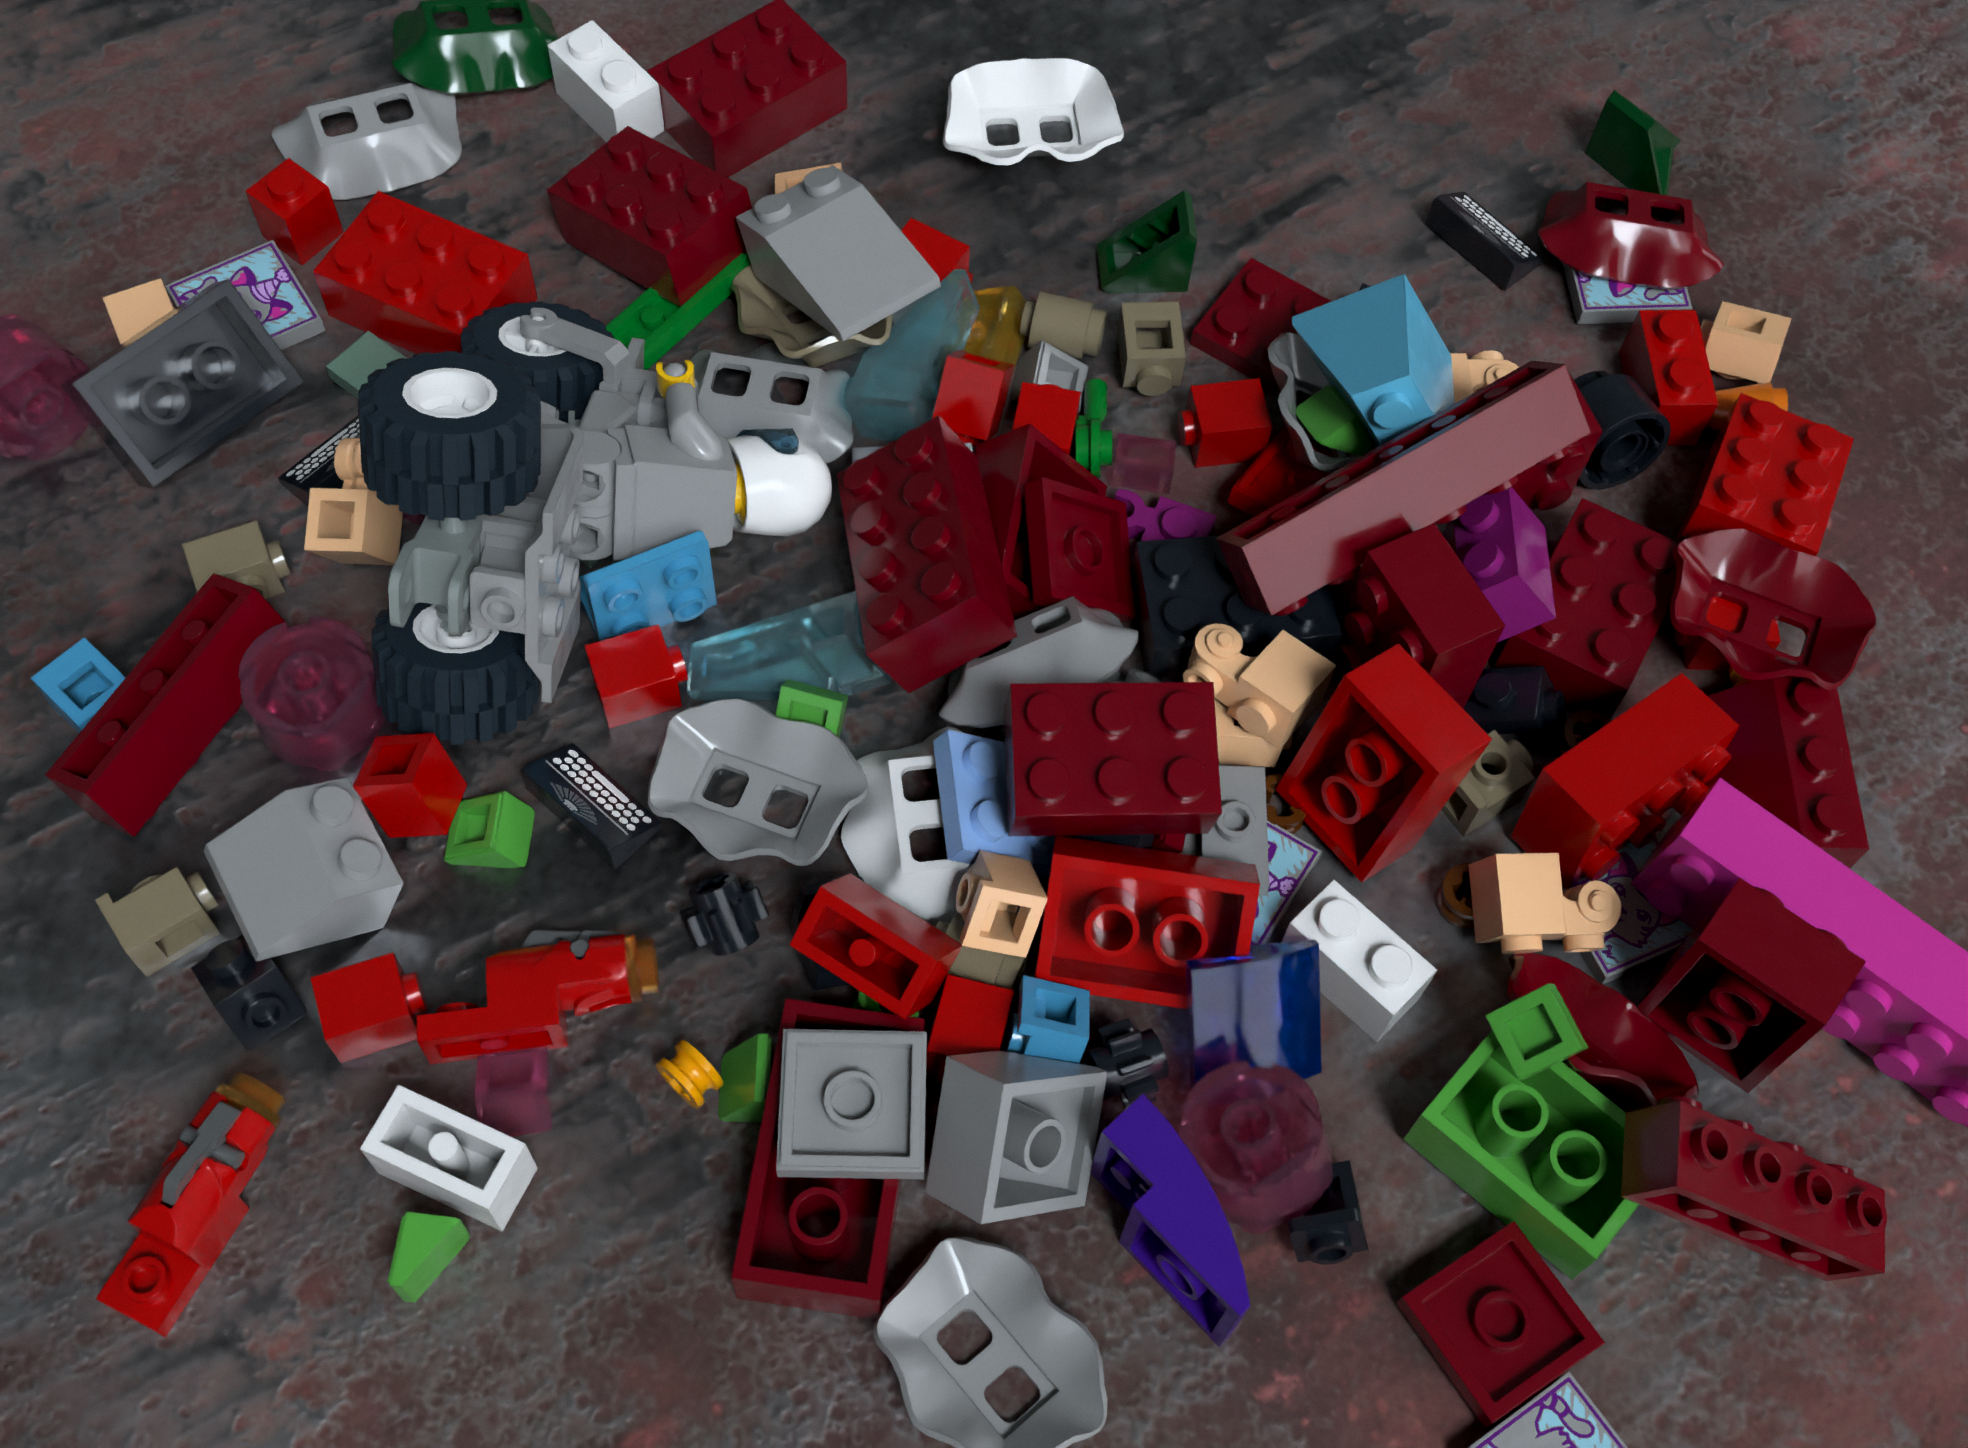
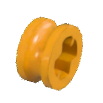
M680 1040L674 1046L676 1050L675 1056L670 1060L661 1058L655 1065L669 1086L690 1106L699 1109L705 1103L704 1093L708 1089L718 1091L724 1083L712 1064L695 1047L685 1040Z

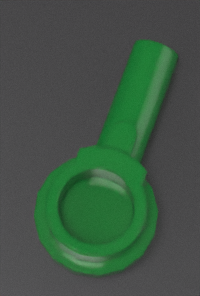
M1095 378L1087 381L1084 386V415H1079L1076 424V461L1097 478H1101V466H1112L1113 438L1112 430H1101V422L1107 414V384L1103 380Z

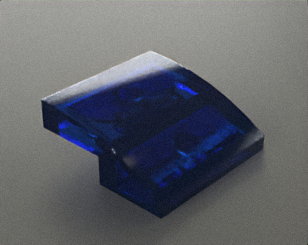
M1316 939L1251 945L1249 955L1186 961L1191 1092L1196 1101L1265 1091L1292 1084L1322 1072L1319 943Z

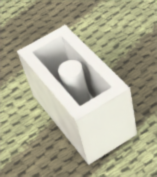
M593 20L547 45L556 93L605 142H608L612 136L619 133L626 126L651 138L665 131L659 84Z
M1335 880L1290 922L1277 951L1286 962L1376 1042L1420 999L1437 972L1434 966Z
M400 1085L395 1089L360 1148L379 1174L502 1232L538 1169L525 1143Z

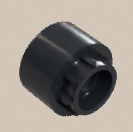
M1593 371L1574 379L1603 430L1579 480L1584 486L1595 490H1604L1630 481L1646 470L1666 447L1671 432L1668 419L1638 382L1629 375H1610L1606 371Z

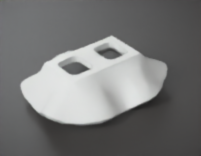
M1049 58L981 63L957 73L948 87L947 118L943 134L945 148L950 151L967 153L994 165H1012L1020 162L1024 157L1051 156L1064 162L1081 161L1093 156L1102 148L1121 141L1124 137L1115 100L1105 77L1095 67L1077 60ZM1050 121H1065L1070 125L1072 140L1069 142L1046 143L1041 138L1039 124ZM994 124H1013L1017 128L1019 143L1015 145L993 146L987 140L986 127Z
M953 727L940 729L918 744L897 750L877 751L858 759L857 762L861 765L868 781V794L860 803L850 809L841 831L843 846L859 877H862L866 884L933 926H936L940 920L950 924L958 913L956 909L957 889L962 876L967 873L972 864L947 859L918 862L912 857L910 834L915 830L943 827L940 799L917 802L908 801L903 794L901 778L907 771L936 768L933 740L946 730L961 732Z

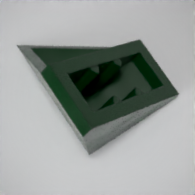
M1614 90L1605 102L1585 154L1628 189L1668 196L1673 153L1681 140L1640 107Z
M1185 190L1181 191L1097 244L1101 289L1108 294L1187 292L1197 244L1191 194Z

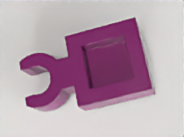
M1118 489L1115 495L1116 500L1126 503V513L1129 515L1127 517L1129 539L1136 538L1140 541L1207 537L1211 536L1217 518L1213 514L1164 496H1160L1154 509L1146 506L1143 499L1133 491Z

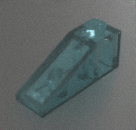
M954 269L940 282L941 287L928 293L891 328L890 336L886 342L881 345L871 346L863 354L854 377L847 381L844 390L845 408L850 413L861 437L894 441L907 431L915 429L932 419L947 355L958 349H964L980 310L965 269Z
M856 591L690 644L687 694L693 700L737 698L744 700H778L781 685L787 679L849 696L891 683V677L866 655Z

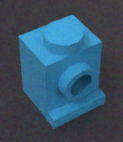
M84 637L33 675L31 680L50 706L80 733L126 677Z
M1023 975L1019 986L1018 1013H1012L1004 1040V1051L1079 1064L1089 1040L1090 990Z

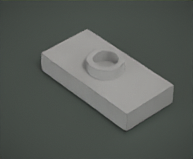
M1219 765L1222 815L1208 834H1199V856L1255 864L1260 880L1259 895L1266 896L1269 889L1265 767Z

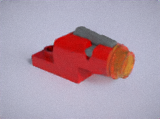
M534 930L528 935L521 948L503 950L486 957L487 1007L478 1008L477 1005L472 1003L456 1002L440 1006L436 1013L416 1015L417 1043L430 1065L569 1047L566 1011L574 1010V1015L579 1017L615 1005L643 1002V995L660 992L654 939L638 941L636 934L619 935L616 931L583 930L582 932Z
M236 1072L228 1085L219 1084L216 1090L209 1094L189 1123V1126L182 1132L180 1140L178 1139L166 1158L159 1174L128 1218L127 1223L138 1231L139 1235L96 1297V1300L166 1338L250 1209L239 1196L264 1159L268 1150V1141L282 1122L278 1113L286 1103L283 1096L264 1083L241 1072Z

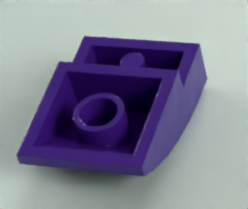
M1143 1093L1101 1132L1090 1173L1129 1213L1119 1243L1212 1341L1220 1347L1231 1336L1251 1306L1241 1258L1232 1230L1219 1200L1197 1160L1168 1120Z

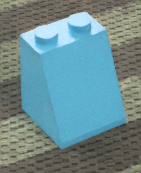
M1405 274L1292 317L1294 329L1331 387L1334 386L1355 411L1377 447L1455 404L1451 354Z

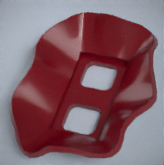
M1586 182L1577 190L1556 192L1546 206L1545 217L1541 228L1538 230V237L1541 243L1565 266L1586 276L1617 283L1676 290L1708 280L1719 273L1724 267L1720 257L1708 246V236L1704 222L1694 212L1693 203L1690 199ZM1612 199L1620 200L1626 205V215L1602 212L1596 209L1595 205L1606 203ZM1651 215H1653V216L1659 218V219L1662 220V221L1673 222V221L1681 220L1682 224H1681V225H1676V224H1670V223L1659 222V221L1654 220V219L1651 217Z
M1722 529L1695 534L1679 542L1673 549V557L1677 563L1675 588L1670 601L1672 625L1682 634L1701 636L1710 641L1721 651L1731 667L1740 676L1757 681L1784 676L1806 677L1820 687L1831 690L1838 688L1851 675L1869 637L1876 628V615L1869 599L1863 594L1857 583L1837 564L1821 557L1789 549L1746 529ZM1713 597H1719L1738 604L1744 609L1745 617L1740 632L1732 633L1711 625L1707 621L1706 614ZM1773 620H1779L1800 628L1805 633L1800 656H1791L1768 645L1767 635Z
M1536 953L1513 954L1508 957L1513 971L1508 979L1507 986L1509 1002L1511 1003L1548 983L1555 984L1588 1046V1049L1562 1062L1624 1112L1627 1113L1657 1106V1101L1663 1097L1679 1096L1697 1099L1699 1087L1695 1073L1687 1062L1682 1050L1664 1031L1646 1018L1629 999L1615 989L1599 983L1579 968L1556 957Z

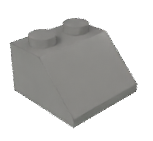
M349 777L285 790L208 842L204 849V854L256 962L383 929L404 884Z
M1005 1051L947 1056L925 1193L979 1224L1085 1206L1107 1071L1094 1066Z

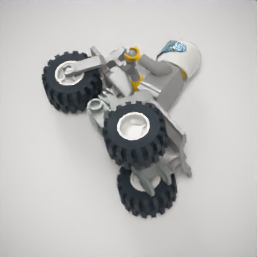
M530 301L529 303L515 302L505 304L503 307H492L483 311V315L474 316L468 321V327L463 328L461 333V353H458V351H443V353L425 352L413 354L411 358H398L388 362L387 368L373 371L368 376V383L361 384L358 392L362 473H364V482L369 490L377 492V498L386 505H399V511L410 515L423 514L426 516L415 538L404 544L392 568L388 584L389 609L380 610L375 618L376 626L372 627L374 684L377 706L382 707V715L389 723L398 722V730L406 734L434 733L438 740H449L451 745L465 744V740L473 739L484 742L492 740L493 734L497 732L503 734L511 732L517 728V721H526L533 713V705L537 704L539 699L540 681L542 682L541 702L552 703L580 627L581 582L578 579L579 559L599 560L612 554L613 560H624L696 531L704 532L709 542V549L726 546L732 540L733 530L741 533L771 535L780 538L805 532L820 521L831 501L832 484L827 464L815 448L797 438L793 428L742 430L736 437L728 439L716 434L699 413L698 383L694 376L692 361L684 360V366L677 362L666 365L664 370L663 363L657 362L656 372L644 370V339L632 338L627 349L621 341L614 339L612 332L606 331V325L599 319L590 318L589 313L568 308L566 305Z

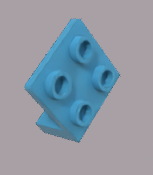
M696 531L578 578L581 582L580 604L598 641L657 624L662 627L675 621H689L700 616L707 608L717 605L709 542L703 531Z

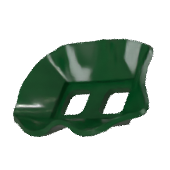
M529 0L420 1L415 10L404 11L397 15L394 20L392 30L394 58L392 59V65L407 80L428 90L447 95L534 88L553 77L547 45L559 39V36L555 32L552 21L546 11L537 3L529 2ZM488 10L505 16H514L520 13L522 22L505 25L494 24L491 22ZM458 11L465 15L468 24L464 28L440 29L435 25L434 20L445 16L449 12Z

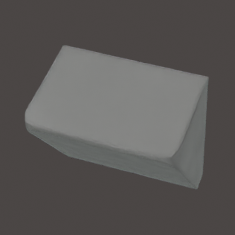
M1041 340L1020 357L1017 363L1010 402L1018 405L1022 382L1039 385L1053 384L1063 389L1081 392L1079 413L1088 365Z

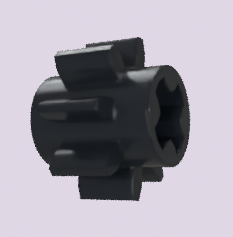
M732 872L709 877L694 885L688 892L693 906L679 912L690 940L694 941L696 948L709 943L712 953L716 956L732 954L753 944L760 936L755 922L769 917L759 888L754 887L750 880L740 885L736 874Z
M1129 1018L1098 1028L1099 1037L1095 1038L1098 1047L1087 1050L1085 1052V1059L1088 1066L1099 1067L1107 1071L1103 1100L1120 1097L1124 1110L1143 1093L1151 1102L1156 1100L1155 1092L1159 1091L1156 1081L1169 1076V1067L1164 1049L1154 1030L1149 1028L1141 1032L1139 1029L1134 1031Z

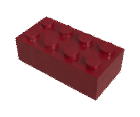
M939 415L919 427L907 431L900 438L865 458L855 461L849 467L837 473L866 655L906 692L911 693L1017 637L978 458Z
M785 999L731 1277L737 1299L877 1319L882 1307L902 1179L777 1177L776 1162L783 1029L924 1032L925 1019L909 1017L904 1020L894 1014Z

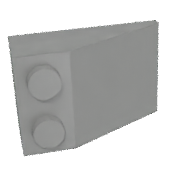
M833 165L810 172L802 182L780 194H772L761 198L752 209L736 217L754 275L842 342L941 287L940 279L936 272L863 184Z

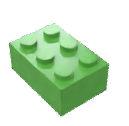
M1491 1030L1428 1105L1403 1138V1140L1506 1226L1515 1221L1536 1251L1571 1280L1598 1259L1639 1205L1621 1197L1626 1112L1563 1062L1551 1066L1527 1079L1518 1080L1493 1030Z

